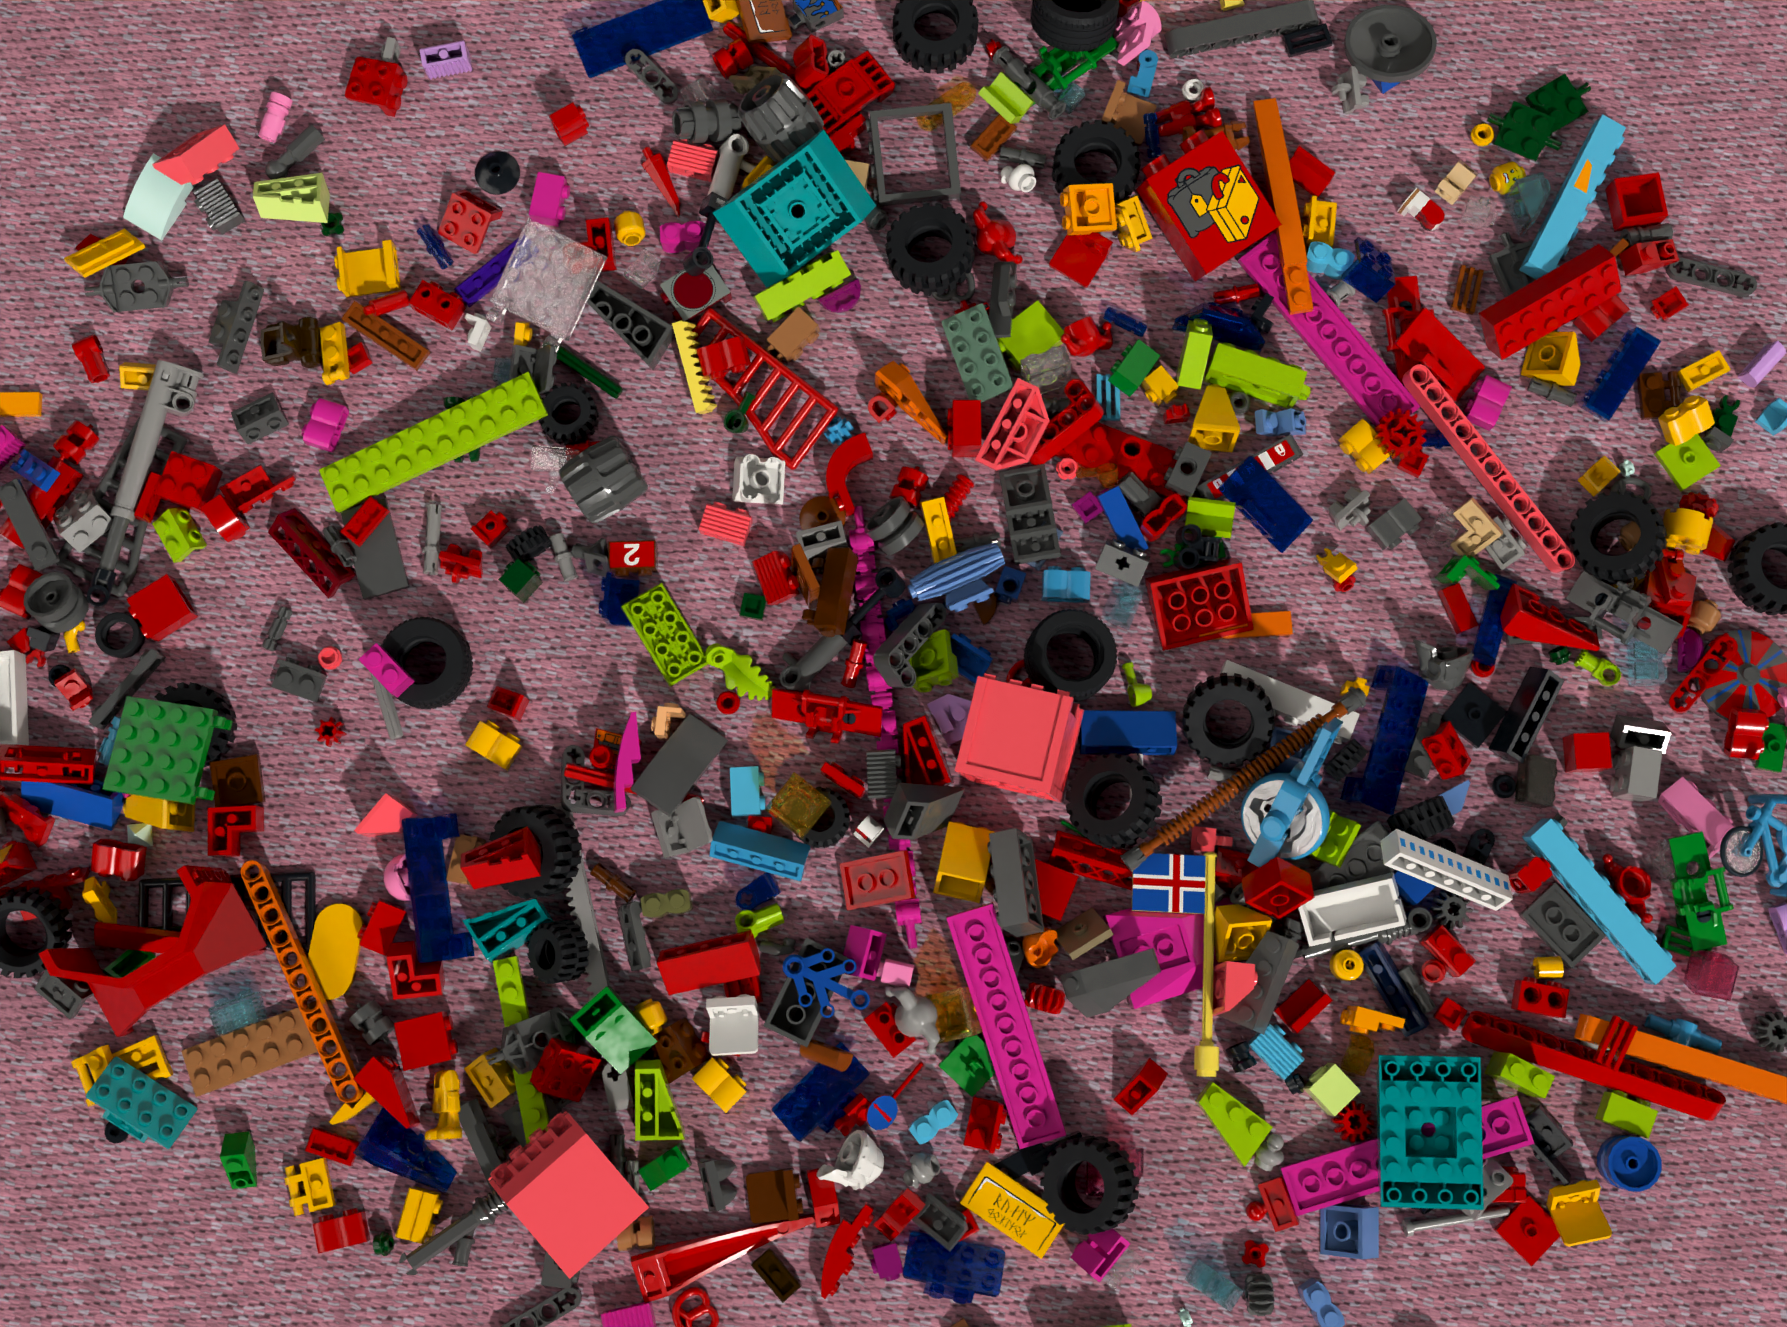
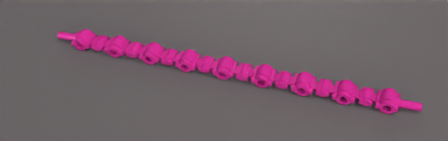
M855 506L854 518L856 529L849 531L851 550L858 554L859 558L856 572H860V575H855L857 600H863L865 603L878 589L875 583V577L878 572L872 573V570H876L875 556L870 555L869 552H875L874 540L864 532L863 507ZM879 600L864 616L866 620L860 621L862 640L869 645V648L865 650L866 663H871L872 665L866 667L869 692L875 691V695H871V704L883 707L881 741H876L877 750L895 749L897 754L899 753L898 739H893L892 737L898 735L895 710L889 711V707H893L892 692L887 693V689H892V687L887 685L873 662L876 650L881 646V643L886 641L884 618L878 619L877 615H882ZM903 767L897 769V778H902V782H904ZM883 799V800H884V803L889 802V805H890L892 799ZM889 806L883 807L884 817ZM888 835L890 850L894 849L897 852L911 847L909 839H892L891 835ZM908 851L911 874L916 876L913 851ZM913 880L914 892L917 895L916 882ZM919 898L895 902L898 926L905 925L908 949L918 948L915 924L922 923Z

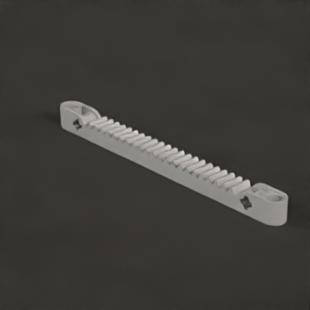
M561 803L550 805L562 810L566 814L565 818L570 817L574 823L573 828L576 829L573 812L564 810ZM582 858L581 864L577 865L579 870L576 877H571L573 881L566 887L571 889L566 896L573 898L568 903V906L575 907V910L570 912V915L577 916L574 923L580 926V930L585 934V940L588 941L589 956L587 957L588 966L585 967V972L590 975L584 980L585 982L592 983L587 988V991L594 993V995L589 997L590 1001L606 986H610V981ZM608 1063L602 1071V1077L610 1111L616 1112L635 1107V1096L629 1068L619 1075L618 1080H616L615 1077L610 1076V1072H613L614 1068Z

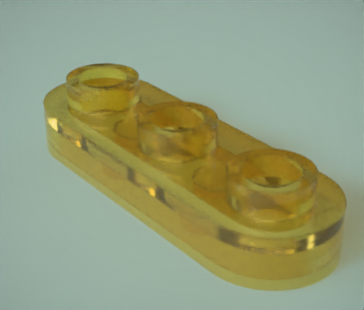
M962 82L928 105L951 103L952 113L955 116L973 104L976 98V89L972 84ZM965 90L968 91L969 94L963 95L961 94V92ZM942 114L930 115L932 116L930 120L925 119V116L917 117V124L924 131H932L943 124Z

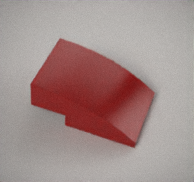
M1035 859L1042 915L1060 922L1079 876Z

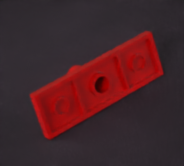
M1096 422L1055 455L1061 459H1073L1082 467L1120 480L1128 472H1133L1147 488L1152 489L1159 496L1167 498L1172 494H1177L1164 488L1167 481L1163 479L1169 466L1172 468L1175 466L1177 460L1173 459L1176 451ZM1126 452H1131L1134 456H1130ZM1180 466L1181 471L1183 473H1191V468L1189 466ZM1177 494L1186 503L1187 498Z

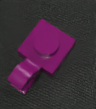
M1108 487L1105 488V489H1104L1103 491H1101L1099 494H1101V493H1103V492L1109 490V488H1108ZM1091 491L1071 505L1084 524H1087L1103 512L1097 497H1094Z

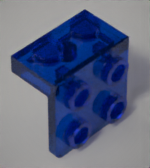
M1357 237L1354 240L1357 260L1341 275L1342 280L1377 303L1396 285L1391 262L1392 258L1385 251L1380 252L1369 240Z
M608 571L606 577H602L601 591H604V600L599 602V614L602 615V619L608 626L632 627L621 606L639 596L640 580L618 579L612 572Z

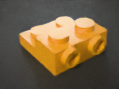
M1113 183L1068 185L1063 189V192L1060 194V205L1065 207L1062 227L1064 230H1067V235H1087L1092 232L1117 230Z
M1347 1006V1010L1343 1009L1341 1013L1340 1023L1350 1026L1349 1031L1369 1035V1031L1377 1032V1029L1388 1032H1395V1028L1403 1029L1405 1019L1360 1006Z

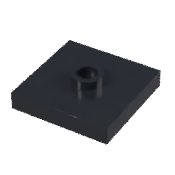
M1469 682L1444 712L1441 721H1450L1456 733L1475 748H1479L1507 711Z

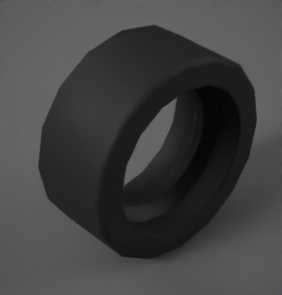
M115 612L108 614L96 626V644L101 651L112 657L122 659L132 657L139 652L144 644L145 636L140 630L142 624L139 620L126 613ZM118 622H126L133 629L132 640L122 649L113 648L107 641L108 631Z

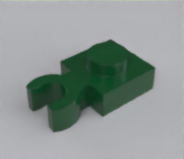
M1728 396L1722 397L1719 402L1721 409L1716 408L1712 413L1715 423L1706 431L1716 427L1731 437L1738 416L1732 413L1739 407L1740 400H1735L1733 406H1729L1727 404Z

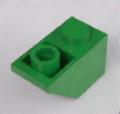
M250 1132L225 1134L220 1159L232 1189L256 1187L255 1145Z

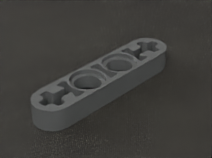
M1678 257L1679 261L1666 267L1667 275L1673 280L1739 297H1747L1757 288L1756 279L1749 274ZM1677 264L1680 265L1679 268L1682 270L1680 273H1677V269L1673 268ZM1700 269L1704 271L1705 279H1697L1695 270ZM1718 275H1723L1727 278L1728 284L1726 286L1718 283ZM1744 281L1746 282V286L1749 287L1747 290H1743L1744 286L1740 285Z
M575 1286L571 1289L564 1288L500 1327H514L511 1325L515 1323V1327H521L523 1317L532 1318L534 1327H545L578 1307L582 1301V1293ZM569 1291L570 1294L575 1293L577 1296L574 1299L575 1304L572 1305L571 1302H567L562 1306L565 1311L561 1312L560 1304L555 1298L558 1297L560 1302L567 1297L566 1292ZM552 1304L555 1307L556 1313L554 1317L547 1318L543 1315L542 1309L544 1305Z

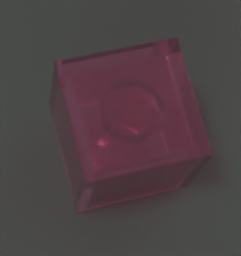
M1691 949L1684 976V984L1695 995L1731 1001L1739 966L1728 955L1716 951H1693Z

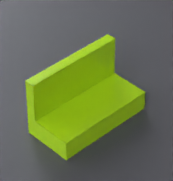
M1000 72L990 86H983L978 93L1010 124L1018 123L1034 103L1004 72Z
M1189 497L1185 525H1197L1202 535L1231 539L1236 503ZM1185 530L1184 533H1191V531Z

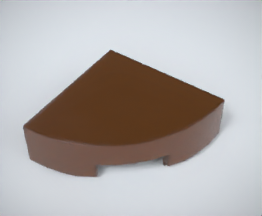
M994 594L990 595V598L985 601L973 604L983 626L992 619L996 611V597Z

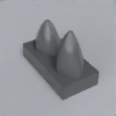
M708 1160L698 1163L709 1212L726 1209L725 1206L733 1201L737 1194L735 1188L729 1185H720L719 1183L726 1179L736 1167L735 1164L729 1161Z

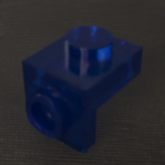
M901 599L892 604V609L886 611L887 618L884 621L890 632L895 631L899 627L896 620L915 609L911 599L907 601Z

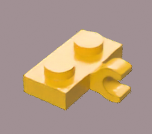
M94 876L86 879L84 891H82L84 901L87 904H91L94 908L98 921L117 924L118 912L108 897L111 888L107 882L102 881V886H100Z

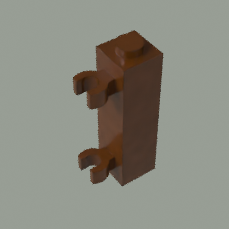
M828 548L826 559H813L812 568H818L817 573L823 574L816 611L804 609L802 619L807 620L808 625H813L826 637L844 635L859 559L850 548Z

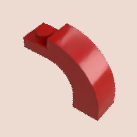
M865 432L843 442L835 450L827 466L826 486L829 499L839 497L835 499L840 512L844 511L846 517L854 515L855 507L845 484L847 475L857 465L873 460V452Z

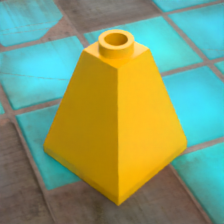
M1211 384L1205 389L1188 442L1205 450L1233 452L1240 432V426L1226 389L1218 384Z
M136 795L126 798V802L123 805L125 817L161 829L194 832L195 805Z

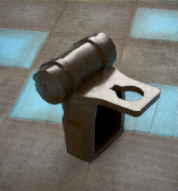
M303 317L299 319L298 324L291 325L281 321L261 329L262 360L272 366L287 365L291 361H301V365L305 368L314 369L320 367L322 354L320 353V327L318 326V319Z

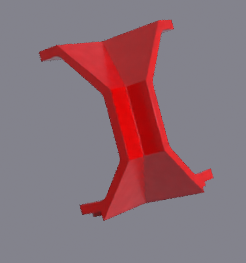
M184 865L176 870L191 898L178 942L174 947L122 978L103 974L90 948L46 949L39 953V956L50 976L87 982L116 1037L126 1036L134 1031L132 1025L146 1012L206 974L246 956L260 955L267 951L263 935L259 932L252 915L245 907L241 895L237 892L233 883H230L231 878L226 870L216 867Z

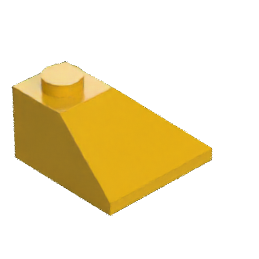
M1551 332L1531 343L1527 349L1521 375L1529 378L1535 377L1550 384L1556 383L1558 386H1575L1581 365L1576 333Z
M1239 904L1217 906L1214 914V946L1217 961L1248 960L1266 932L1270 931L1271 917Z

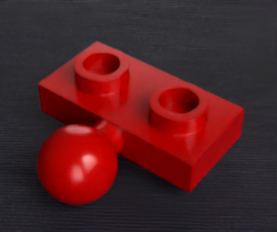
M1282 1176L1258 1183L1264 1203L1262 1204L1258 1201L1250 1202L1246 1207L1248 1218L1253 1221H1260L1264 1218L1265 1213H1268L1275 1232L1299 1225V1219L1296 1216Z

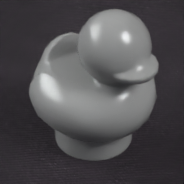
M1279 1134L1270 1135L1267 1138V1142L1263 1141L1256 1150L1254 1162L1265 1171H1271L1274 1166L1281 1164L1284 1160V1155L1281 1151L1284 1140Z
M922 1152L914 1154L909 1160L912 1164V1169L907 1170L903 1174V1181L906 1185L913 1186L914 1188L919 1187V1182L921 1184L931 1182L933 1177L940 1173V1164L937 1157L934 1155L928 1156Z

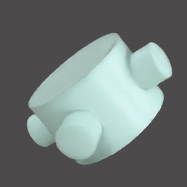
M1624 459V462L1619 464L1622 476L1630 477L1631 474H1634L1635 469L1631 461Z
M1183 1307L1180 1308L1178 1315L1183 1326L1192 1327L1193 1321L1188 1310Z

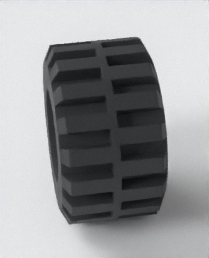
M561 383L559 388L556 385L552 386L553 390L545 392L544 395L546 397L545 399L542 398L548 412V416L539 419L543 430L551 440L554 439L560 445L562 442L566 446L570 445L571 442L580 444L579 440L581 439L584 441L588 440L587 435L589 433L593 435L595 433L594 426L597 427L599 423L597 420L599 413L589 392H586L585 388L581 386L578 388L574 383H571L570 386H567L566 383ZM575 404L581 408L580 416L575 422L568 425L556 422V414L562 406Z
M809 788L803 794H799L797 800H794L792 804L790 824L798 839L804 842V844L814 848H827L838 843L845 836L849 828L850 813L846 801L838 792H834L830 788ZM815 804H825L834 813L832 826L822 832L812 830L806 822L807 811Z
M1443 796L1427 799L1393 814L1387 819L1392 832L1398 829L1422 840L1452 827L1455 823Z
M562 920L539 924L538 927L533 929V933L529 936L530 942L527 945V955L534 975L538 976L541 982L554 984L578 979L581 977V974H584L585 966L588 965V941L585 940V934L580 930L578 924L571 920Z

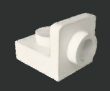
M466 313L465 319L469 324L474 325V328L472 327L469 330L467 336L468 343L472 349L481 352L492 327L483 315Z

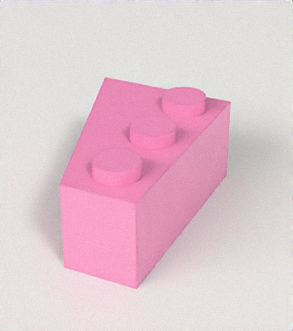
M1681 777L1661 793L1658 802L1677 825L1681 824L1690 834L1703 832L1710 859L1720 851L1722 839L1730 829L1734 828V823L1728 816L1722 815L1716 809V805L1712 800L1704 798L1692 781H1687L1684 777ZM1732 834V835L1730 836V838L1727 840L1726 845L1729 843V841H1730V839L1732 838L1733 834Z

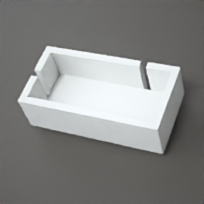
M15 650L0 651V744L29 745L26 655Z
M1393 872L1313 891L1315 898L1298 908L1309 947L1331 942L1333 937L1332 931H1336L1334 937L1335 941L1404 926L1407 919L1401 898H1398L1399 890Z

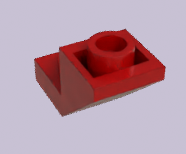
M819 1168L807 1170L816 1228L840 1224L834 1182L824 1179L820 1180L816 1176Z

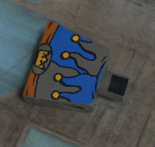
M793 0V9L796 13L787 18L794 30L805 24L810 32L813 33L843 19L844 11L838 0Z

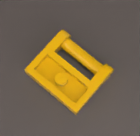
M158 1035L151 1036L112 1054L113 1058L118 1057L137 1070L157 1062L159 1068L145 1074L154 1081L173 1075V1070L166 1058Z
M109 1045L101 1046L71 1061L73 1069L76 1068L86 1094L93 1086L86 1064H88L93 1079L96 1082L113 1059ZM89 1099L85 1100L88 1107L96 1105Z

